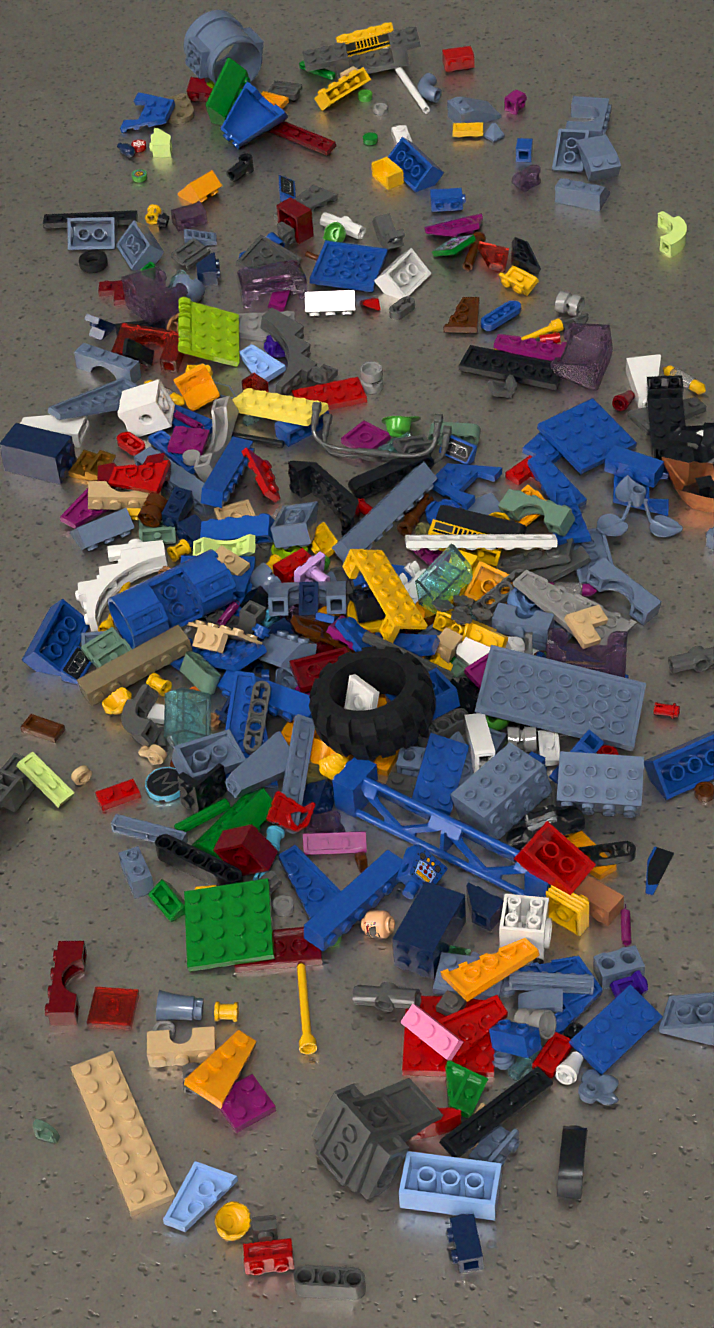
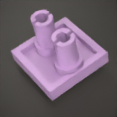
M318 552L315 556H311L304 565L297 567L294 572V582L330 581V576L324 573L326 555Z

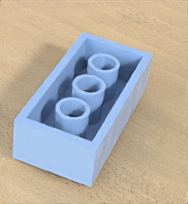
M408 1151L399 1188L400 1208L450 1215L474 1214L475 1218L495 1221L502 1181V1163Z

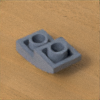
M563 988L538 989L518 994V1010L520 1008L563 1012Z

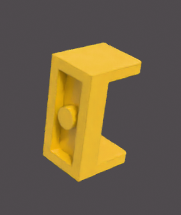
M388 157L371 163L372 176L388 190L404 184L403 170Z

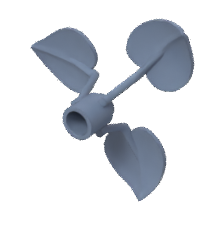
M627 475L619 482L615 490V496L618 500L628 502L622 518L615 514H604L598 519L596 529L607 536L623 535L628 530V524L623 521L626 519L631 505L640 507L642 504L645 506L648 521L652 523L649 529L654 535L663 538L670 537L681 532L683 527L675 520L664 515H656L652 519L647 504L648 499L645 498L646 488L633 481Z

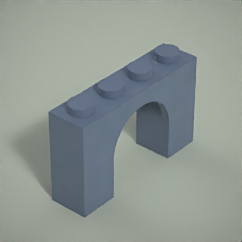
M573 96L571 117L592 119V121H567L565 129L589 130L591 137L606 135L612 110L609 98Z
M346 581L318 582L319 603L327 606V614H346ZM299 582L270 583L268 595L269 616L288 615L289 608L299 604Z

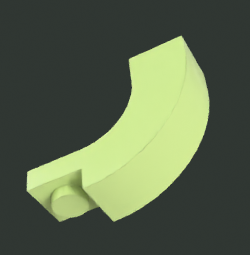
M662 211L658 213L657 227L668 234L660 237V251L671 258L679 254L686 245L687 225L679 215L673 218Z
M248 534L239 539L229 541L202 537L193 541V556L200 555L210 549L216 551L221 545L238 556H251L255 553L256 549L255 535Z

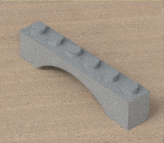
M230 396L215 399L211 409L213 427L211 444L204 455L197 456L194 470L202 482H206L232 437L239 410Z

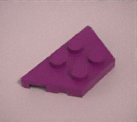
M480 213L426 226L425 233L458 237L460 233L475 232L474 230L480 229L483 216Z

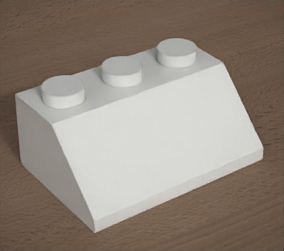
M411 248L400 255L374 281L384 294L401 299L409 296L432 273Z
M355 290L305 292V312L310 317H318L319 314L336 316V313H342L344 316L352 315L353 312H356Z

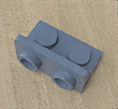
M502 1126L498 1127L479 1142L468 1155V1159L502 1163L503 1166L506 1157L511 1152L514 1153L520 1145L519 1130L514 1128L510 1132Z

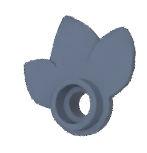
M595 1069L587 1070L582 1075V1083L579 1085L578 1093L583 1102L591 1104L598 1101L604 1105H612L619 1101L613 1093L618 1087V1079L606 1074L600 1076Z

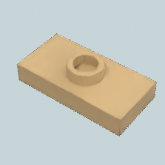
M222 545L215 551L218 554L217 560L226 565L231 575L242 576L250 568L249 562Z

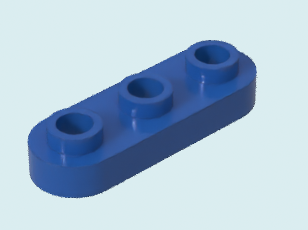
M511 300L481 318V328L486 331H492L520 314L521 303Z

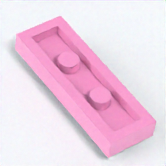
M415 1004L411 1005L400 1022L449 1061H452L463 1044L461 1039Z

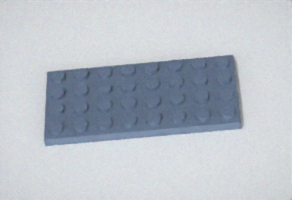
M491 645L475 712L576 738H582L590 729L605 742V745L633 751L646 683Z

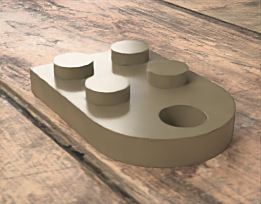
M187 93L163 97L172 99L175 102V107L168 119L169 123L184 124L194 118V108Z

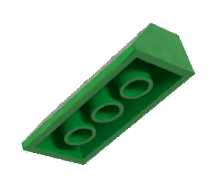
M227 58L205 105L211 123L221 126L247 81L250 83L247 70L231 58Z
M264 788L243 795L191 846L222 860L213 851L222 831L251 824L260 830V825L263 822H267L266 817L269 808L272 806V798Z

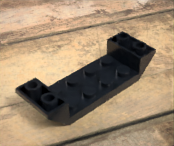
M682 375L651 376L646 379L652 457L662 460V450H668L671 447H690L686 442L669 440L671 426H686Z
M292 460L288 462L290 490L300 498L311 493L320 498L325 506L331 508L334 514L340 517L342 537L360 521L358 499L317 462Z

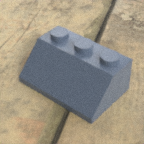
M560 178L555 186L556 203L595 211L601 210L610 195V191L606 187L582 181H573L567 178Z
M115 217L67 218L68 250H110L116 248L118 220Z
M133 220L116 244L133 271L143 268L150 261L156 264L164 253L149 228Z
M124 508L77 527L70 534L81 550L87 548L88 551L98 548V543L104 541V544L115 541V536L120 535L122 538L131 534L130 530L135 527L127 508Z
M278 630L277 634L269 633L270 637L264 638L262 645H265L267 652L257 659L279 667H290V660L316 654L317 644L309 642V638L299 637L297 634H289L288 631Z

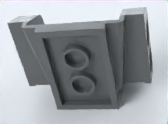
M410 1078L366 1096L354 1084L334 1091L312 1135L317 1141L314 1145L317 1149L315 1154L342 1186L347 1185L354 1193L361 1192L366 1200H369L389 1188L410 1148L405 1142L430 1124L441 1120L443 1114Z

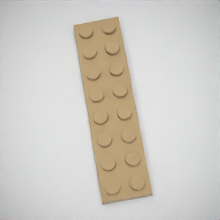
M110 1051L71 1066L72 1075L131 1217L174 1200L176 1197L114 1052Z

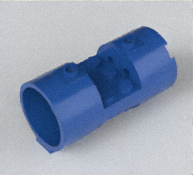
M210 549L108 598L107 602L111 617L122 639H125L130 647L134 649L176 625L183 627L188 622H193L236 601L237 598L235 595L233 596V593L236 592L235 587L237 586L230 570L227 569L224 563L217 560L218 554Z

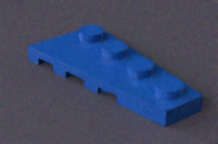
M296 845L278 855L279 861L309 919L341 892Z

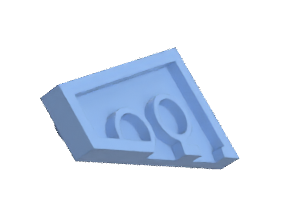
M253 344L240 351V358L260 386L286 371V365Z
M195 1161L163 1219L164 1225L186 1232L238 1182V1177Z

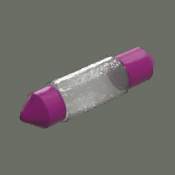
M548 582L557 587L560 585L566 588L565 591L571 594L577 593L583 597H590L597 592L593 586L583 584L582 582Z

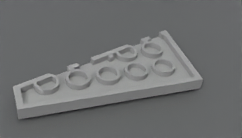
M295 311L281 312L295 320ZM266 312L236 313L239 314V338L260 342L266 341L269 334L261 329V318Z
M525 570L513 582V585L544 612L554 614V620L573 636L574 634L564 620L565 616L600 605L577 593L571 594L560 585L558 587L548 583L547 579L528 570ZM602 605L600 607L607 616L608 621L607 624L594 628L601 638L600 644L588 647L599 658L609 651L637 623L632 619L629 621L620 617L621 614L615 611L612 613L605 610Z

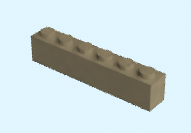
M176 625L77 679L80 691L90 706L100 703L120 687L126 688L185 656L187 651H193L190 640L181 627Z

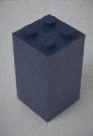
M15 423L0 442L4 470L26 477L61 485L64 479L68 477L69 470L77 461L72 436Z
M427 881L424 882L392 938L394 966L417 973L422 977L435 979L441 952H450L466 922L465 894Z

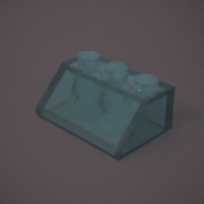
M451 543L415 581L419 605L437 614L438 610L432 605V601L442 599L450 602L454 595H458L460 590L471 582L473 577L470 563L454 544Z
M185 687L165 693L164 738L172 749L176 745L211 735V695L209 693Z

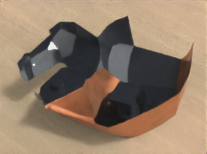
M704 422V425L671 426L669 440L698 445L697 449L693 447H671L668 450H662L661 458L664 461L672 483L681 499L689 507L714 513V423Z

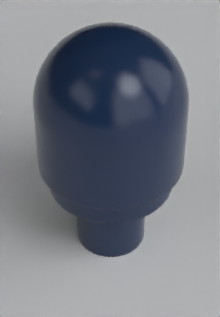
M118 143L117 148L120 149L124 156L131 158L135 155V148L130 144Z

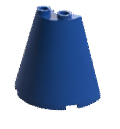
M247 81L220 129L224 133L223 137L228 142L230 140L233 141L232 144L239 149L287 120L288 115L279 106L273 105Z

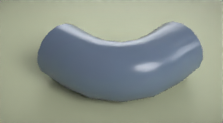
M426 73L418 82V92L428 101L437 103L442 93L440 88L434 87L437 80L431 73Z

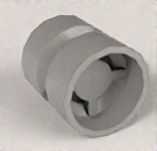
M560 291L555 301V311L563 314L568 312V315L574 317L579 316L584 309L585 298L577 294L572 295L569 292Z
M377 362L364 363L360 367L361 385L365 393L377 394L383 390L382 366Z
M507 727L508 743H512L526 753L531 751L536 753V727H524L523 730H520L519 727Z
M520 1008L514 1016L513 1022L526 1023L529 1026L538 1027L540 1039H550L555 1033L556 1017L551 1010Z

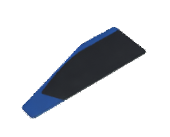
M658 847L653 848L647 861L646 894H654L674 855L673 852Z

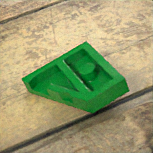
M448 1060L445 1065L448 1107L461 1110V1116L468 1119L473 1114L488 1078Z

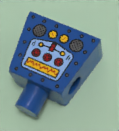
M420 844L406 849L397 875L398 879L406 885L402 894L408 899H414L415 895H418L425 881L436 885L448 869Z

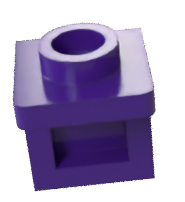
M268 335L264 343L265 352L273 358L285 357L284 350H282L278 342H275L271 335Z
M640 970L635 971L632 976L611 982L610 987L615 998L630 984L642 996L645 995L648 991V982L642 976Z

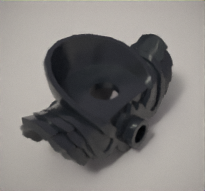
M554 804L548 805L542 811L524 815L523 820L507 832L506 842L508 845L521 850L546 821L568 838L569 835L585 829L584 816L576 806L555 807Z

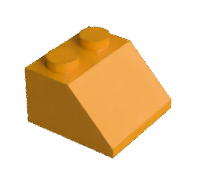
M213 170L189 183L177 194L193 205L197 202L201 204L208 199L207 196L213 197L219 193L218 189L222 187V184Z

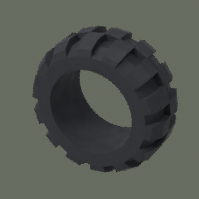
M376 646L363 647L362 651L356 653L349 651L338 656L337 662L334 664L328 663L320 671L319 678L314 680L309 696L310 712L316 733L320 739L336 753L345 757L351 754L357 760H371L372 756L379 755L382 758L396 755V750L403 747L408 749L417 743L419 734L425 735L436 710V697L428 670L409 652L403 654L399 648L386 646L384 649H377ZM356 674L380 692L379 695L390 694L397 696L391 702L371 710L355 711L344 708L349 676Z

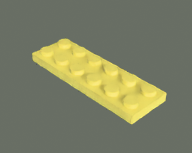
M252 388L243 390L240 395L232 399L239 410L238 413L303 426L311 424L313 402H320L290 395L286 396L279 393L254 390ZM321 402L322 409L319 417L329 410L327 403Z

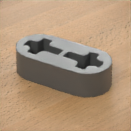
M406 296L389 307L390 318L399 320L415 309L414 298Z

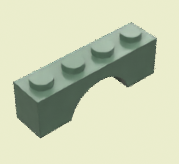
M508 489L498 505L501 513L507 514L510 519L520 521L525 516L531 514L545 516L544 523L549 532L563 537L566 536L575 521L570 507L557 505L551 500H542L536 495H527L520 490Z

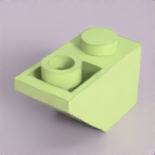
M154 128V133L151 134L149 148L150 152H153V158L171 157L172 155L171 136L159 128Z

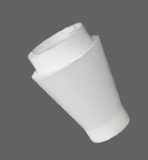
M572 1052L568 1058L557 1066L556 1078L562 1084L569 1085L577 1080L580 1066L584 1059L579 1052Z

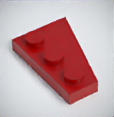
M163 460L162 463L147 462L146 465L139 466L135 464L114 467L108 483L114 487L159 494L171 463L169 460Z
M495 995L437 1021L463 1041L455 1055L458 1061L490 1033V1028L498 1024V1021L506 1019L508 1012L499 996Z

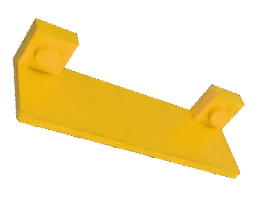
M350 549L342 567L349 579H356L359 571H361L386 614L379 629L382 637L393 643L400 629H426L428 625L384 551Z

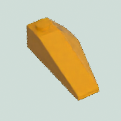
M479 561L464 595L477 601L509 574ZM502 588L501 594L508 593L510 588ZM489 599L486 604H492L495 602V599Z

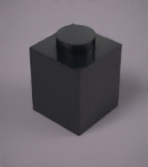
M259 586L249 591L239 606L243 608L251 600L267 609L269 606V594L262 586Z

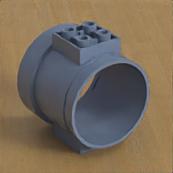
M224 10L209 11L198 17L191 24L185 35V62L199 79L209 77L215 84L227 58H231L247 70L251 83L261 69L264 41L250 27L243 28L241 23L231 13ZM233 45L229 53L221 60L217 61L220 54L226 48Z

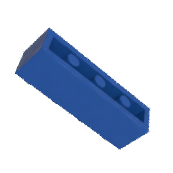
M266 513L259 514V516L244 515L240 518L209 519L208 521H201L200 538L206 537L214 540L229 541L252 534L255 535L256 544L274 542L271 526L275 520Z

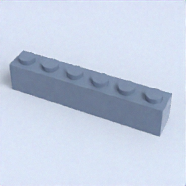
M151 446L134 456L135 465H142L147 456L159 454L160 452ZM168 458L171 461L170 480L164 481L162 488L170 494L175 486L191 490L194 501L193 509L205 518L214 513L215 506L201 503L202 487L205 482H202L194 474H190L182 466L177 465Z

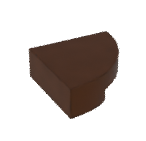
M364 851L356 853L354 859L359 872L362 873L368 868L367 857Z

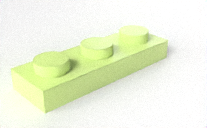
M31 752L18 762L17 767L58 808L74 796V792L34 752Z

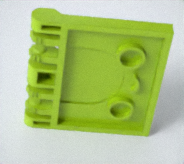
M180 297L178 300L180 312L178 319V333L180 336L178 338V351L237 367L239 365V314L192 302L187 297Z

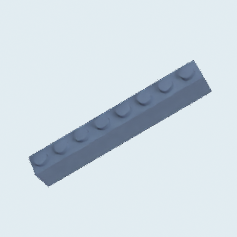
M425 462L415 467L353 526L332 549L343 562L350 549L369 550L373 546L372 542H377L384 536L382 532L390 530L394 526L392 522L399 521L404 516L403 512H408L414 506V501L418 502L424 497L423 492L427 493L434 487L433 483L438 478Z

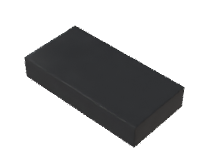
M129 338L124 339L122 355L137 360L147 367L153 365L154 350Z

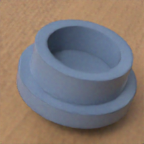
M497 1051L493 1055L494 1061L492 1063L500 1070L509 1069L515 1063V1057L512 1054Z

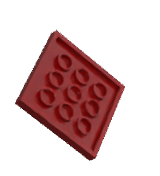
M421 996L420 1008L436 1021L446 1017L436 1011V1005L443 996ZM471 999L467 1002L465 1008L483 1000ZM405 1027L403 1076L446 1077L445 1065L448 1060ZM490 1033L458 1061L454 1056L452 1062L484 1077L494 1078V1065L492 1061H494L495 1049L492 1048Z

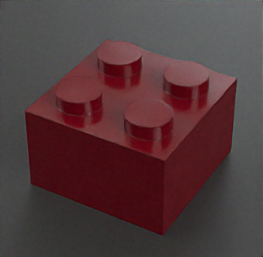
M291 197L276 205L278 223L282 221L294 228L295 240L298 244L314 236L312 210Z
M252 824L222 831L213 849L224 862L240 869L242 876L269 871L278 852L271 842Z

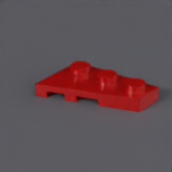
M246 447L241 452L244 457L250 460L248 466L257 475L255 479L261 491L266 497L276 503L281 498L278 492L279 488L275 482L276 478L271 470L272 465L268 460H263Z

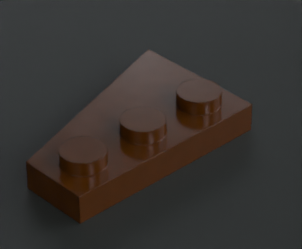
M462 297L455 313L450 316L448 324L444 325V332L477 333L479 297Z
M293 614L291 623L296 632L338 648L346 647L348 651L354 652L347 644L333 639L326 632L331 623Z

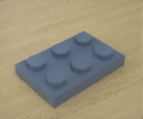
M441 952L433 985V994L444 995L449 990L459 995L442 978L440 971L445 969L451 971L459 968L458 964L467 961L469 964L480 958L477 956ZM504 979L473 999L486 1000L495 995H498L500 998Z

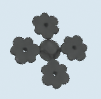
M465 595L453 596V602L458 605L455 607L447 600L435 599V601H432V605L438 611L446 612L449 609H454L451 619L461 625L472 623L470 613L474 614L479 620H489L494 615L489 609L477 607L470 610L467 608L468 606H473L474 599L467 598Z

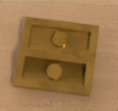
M83 450L69 470V477L96 481L98 466L113 463L116 455L103 450H99L97 454Z

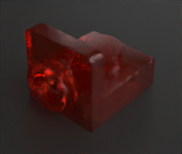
M256 373L249 375L241 381L242 391L252 388L269 392L268 381Z

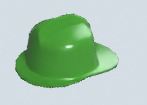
M389 416L383 418L382 423L386 424L387 432L390 436L403 438L409 435L411 423L419 421L421 417Z

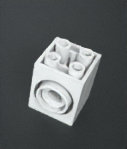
M158 379L122 391L118 417L120 420H123L128 432L141 437L171 427L175 404Z
M505 894L499 927L500 948L526 938L539 950L540 956L537 958H541L544 961L546 949L550 948L552 918H549V898Z

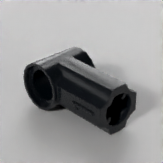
M248 153L240 155L239 162L226 171L231 181L235 182L242 175L250 174L254 171L252 155Z

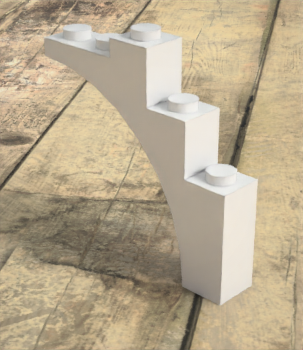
M164 543L120 551L121 559H118V563L100 566L99 574L96 575L97 579L78 582V590L75 591L76 600L81 602L82 609L84 608L85 623L90 626L91 632L98 631L99 621L103 610L108 604V598L116 595L125 583H132L141 577L158 572L163 566H168Z

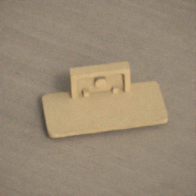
M195 620V623L188 622L187 625L197 629L192 646L199 649L223 654L227 639L261 645L263 643L257 640V636L248 633L245 635L243 630L233 628L231 631V628L220 625L219 628L216 624L209 622L207 624L199 620Z

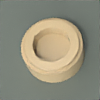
M86 765L80 766L74 770L71 779L76 785H83L90 780L92 771Z

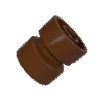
M157 493L148 494L144 506H142L138 514L140 522L148 527H158L162 521L161 513L168 500Z

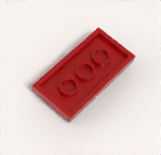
M358 377L292 390L293 397L327 403L328 411L367 403V396Z

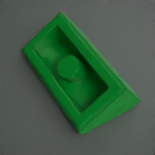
M161 879L148 895L168 920L173 922L185 915V900L169 882Z

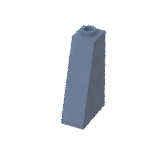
M280 731L271 736L233 770L225 780L227 790L232 793L235 799L284 778L289 745Z

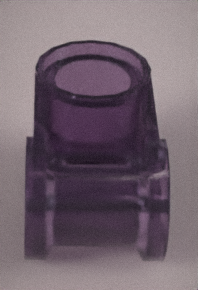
M530 165L526 169L517 172L512 178V184L523 192L541 183V178L539 177L541 172L540 166Z
M329 811L312 815L309 825L304 828V833L334 832V829L336 832H345V828L340 822V813L338 811Z

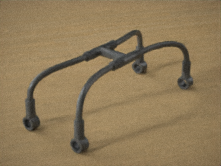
M313 402L311 429L314 439L324 446V449L331 455L344 458H357L365 461L387 463L396 459L395 457L416 458L425 456L435 448L440 437L441 425L443 424V414H435L432 444L428 449L419 453H394L378 449L346 448L327 443L330 424L333 419L332 414L324 413L323 439L321 440L318 437L316 426L318 425L322 404L321 402ZM443 426L442 452L434 459V464L441 461L445 456L452 433V426ZM333 450L343 451V452H351V453H357V454L340 453V452H336V451H333Z

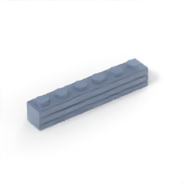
M116 814L111 822L112 832L155 843L159 835L168 834L185 843L188 842L187 832L172 829L171 827Z
M516 970L509 975V990L532 991L563 988V993L593 995L594 975L562 974L560 972L548 973L545 971L523 972Z

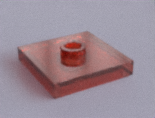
M95 987L87 1019V1027L131 1030L138 1003L139 990Z

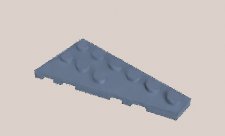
M123 377L49 406L48 413L59 420L117 411L119 410L122 391L139 385Z

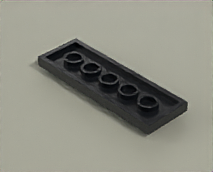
M470 345L459 364V371L506 380L509 375H513L516 383L557 390L567 371V364Z

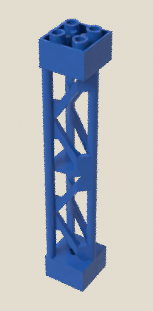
M354 757L346 763L344 769L339 774L334 776L332 784L336 809L354 818L358 817L413 845L420 844L429 853L514 895L546 898V891H548V888H551V885L530 874L513 859L520 850L378 781L377 764L369 760H357ZM378 796L428 820L429 823L401 826L383 806ZM370 802L384 817V821L362 810ZM442 830L440 849L416 837L417 833ZM462 836L504 858L516 862L515 865L486 867L464 843ZM455 844L469 859V863L447 853V851ZM524 874L525 890L502 880V875Z

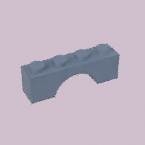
M83 343L74 351L78 369L91 373L97 366H102L112 372L117 380L124 377L136 383L141 378L140 364L137 360Z
M603 557L589 568L586 582L599 592L613 590L626 596L631 605L629 615L643 626L658 614L662 601L631 579L626 573H623L613 563Z

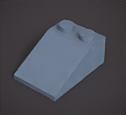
M461 96L447 100L448 117L454 123H486L501 118V114L488 101Z
M559 129L552 171L583 173L584 165L576 140L590 138L589 130Z
M607 135L576 140L588 182L619 175L621 169L619 157Z
M318 501L282 506L271 526L275 548L282 547V549H288L297 545L305 547L312 543L315 537Z
M230 729L176 745L172 755V762L178 774L184 772L197 781L219 763L224 765L226 775L246 760Z
M714 992L669 996L659 1032L707 1045H714Z

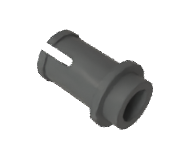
M159 727L161 733L156 739L157 745L163 748L165 752H168L170 749L168 741L170 732L166 727Z

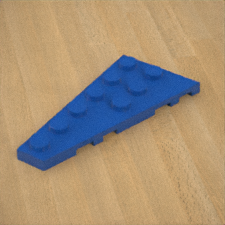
M234 671L225 730L230 729L243 755L247 759L250 755L244 751L243 740L252 689L256 679L254 673ZM256 705L253 710L260 713L262 712L261 705ZM259 723L250 725V729L253 731L261 728ZM266 726L262 745L268 740ZM253 736L250 748H253L255 745V737ZM231 772L225 775L226 779L231 774ZM275 781L264 787L278 789V783Z

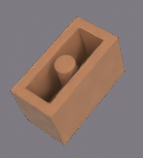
M588 876L574 891L575 894H582L588 898L589 915L608 926L624 909V896L591 876Z

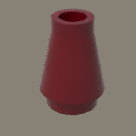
M628 390L616 395L612 401L613 408L617 411H625L635 398L634 392Z

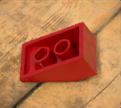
M548 821L537 830L513 858L530 874L569 895L576 890L596 865Z

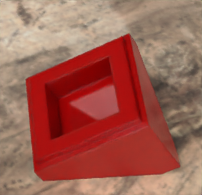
M377 298L360 301V304L381 310L379 299Z

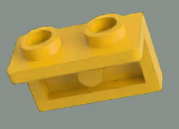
M512 266L506 274L501 272L499 274L503 286L506 288L511 287L516 293H522L526 296L529 295L539 282L537 277L516 266Z
M322 522L316 527L315 537L309 546L313 545L311 550L314 554L322 552L329 558L336 553L332 547L338 540L327 524Z

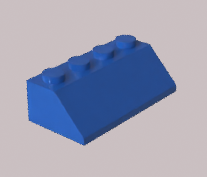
M404 137L399 140L388 156L390 160L403 170L404 182L415 192L435 186L444 174L414 143Z
M64 599L51 606L25 652L22 661L36 672L61 676L60 669L76 645L79 646L81 643V633H86L89 627L85 623L84 616Z
M714 731L644 761V767L649 780L665 800L695 788L700 782H708L714 779Z

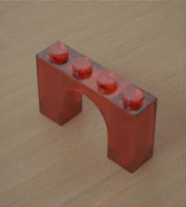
M122 323L111 352L122 355L124 339L126 338L141 345H159L164 348L160 357L161 371L178 373L185 353L178 351V338H180L178 331Z

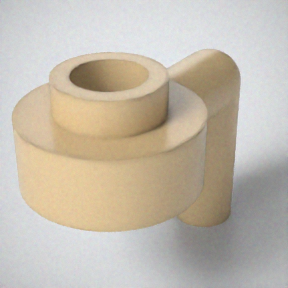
M155 743L150 747L142 746L138 751L139 756L147 757L152 764H162L167 758L165 750L155 745Z

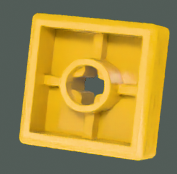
M551 885V888H548V891H546V898H549V918H552L553 922L575 935L581 936V933H584L586 928H589L588 898L582 894L577 895L574 892L569 895Z

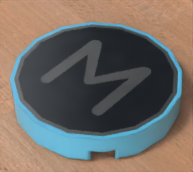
M161 767L148 775L145 787L149 797L155 801L165 800V802L180 797L177 778L179 774L176 768Z

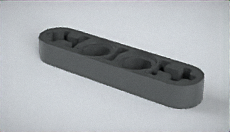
M514 570L477 600L473 606H470L469 609L472 610L483 606L484 609H489L493 614L498 603L505 604L507 602L508 595L514 588L511 582H514L525 570ZM502 588H510L508 593L501 594ZM489 599H495V603L492 606H486V602ZM470 613V616H472V620L479 621V619H477L475 616H473L472 613Z
M266 681L256 682L252 689L243 740L244 751L249 755L254 753L263 743L271 697V687ZM261 688H265L262 699H260L259 691ZM256 705H262L264 710L257 713L253 708ZM259 723L261 728L253 731L250 729V725ZM253 736L255 737V745L253 748H250Z

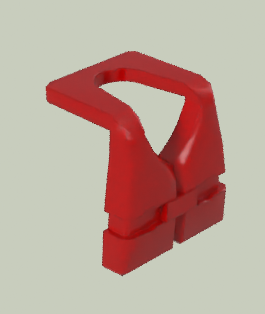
M277 791L274 794L272 806L269 808L266 820L272 824L276 823L279 827L299 832L309 825L315 803L311 802L303 807L290 797H286L282 792ZM291 813H308L305 820L296 826L292 820Z

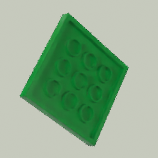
M268 878L184 891L187 968L189 972L275 959L271 891Z

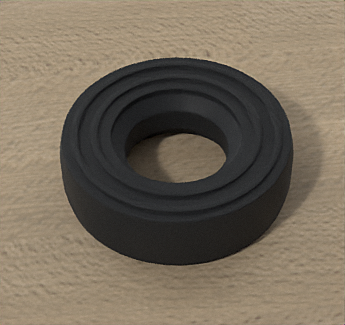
M100 250L86 251L79 257V266L82 271L87 273L100 272L108 265L106 254ZM91 260H98L95 263H89Z

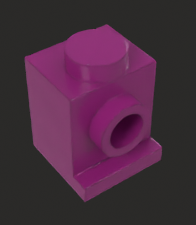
M514 90L505 96V111L517 115L518 111L525 107L527 100L525 93Z

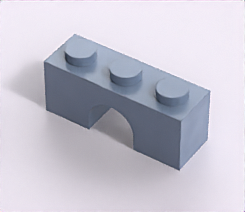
M498 603L492 617V628L497 629L496 632L523 639H525L526 632H533V641L548 644L554 630V614L536 610L531 618L521 619L517 617V606Z

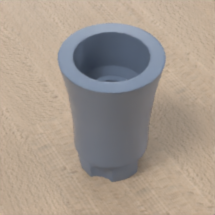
M159 990L156 1021L202 1020L204 998H195V996Z

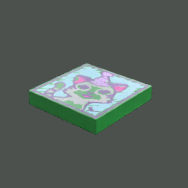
M475 236L453 237L432 251L433 256L455 255L476 240Z

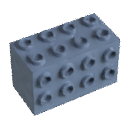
M509 742L450 795L460 821L498 840L514 825L518 824L524 815L531 812L543 799L547 798L552 792V788L544 764Z
M560 751L556 806H576L584 815H593L596 812L609 817L615 816V814H623L626 818H635L636 815H640L642 806L644 757Z

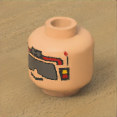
M371 910L362 919L361 928L365 931L368 938L386 939L394 932L395 920L388 911Z

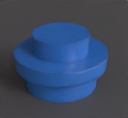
M256 623L255 627H252V630L255 631L253 635L264 639L265 636L270 637V629L258 623Z

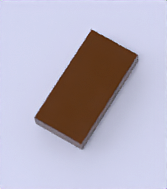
M30 714L21 725V732L56 743L65 731L63 724L34 714Z

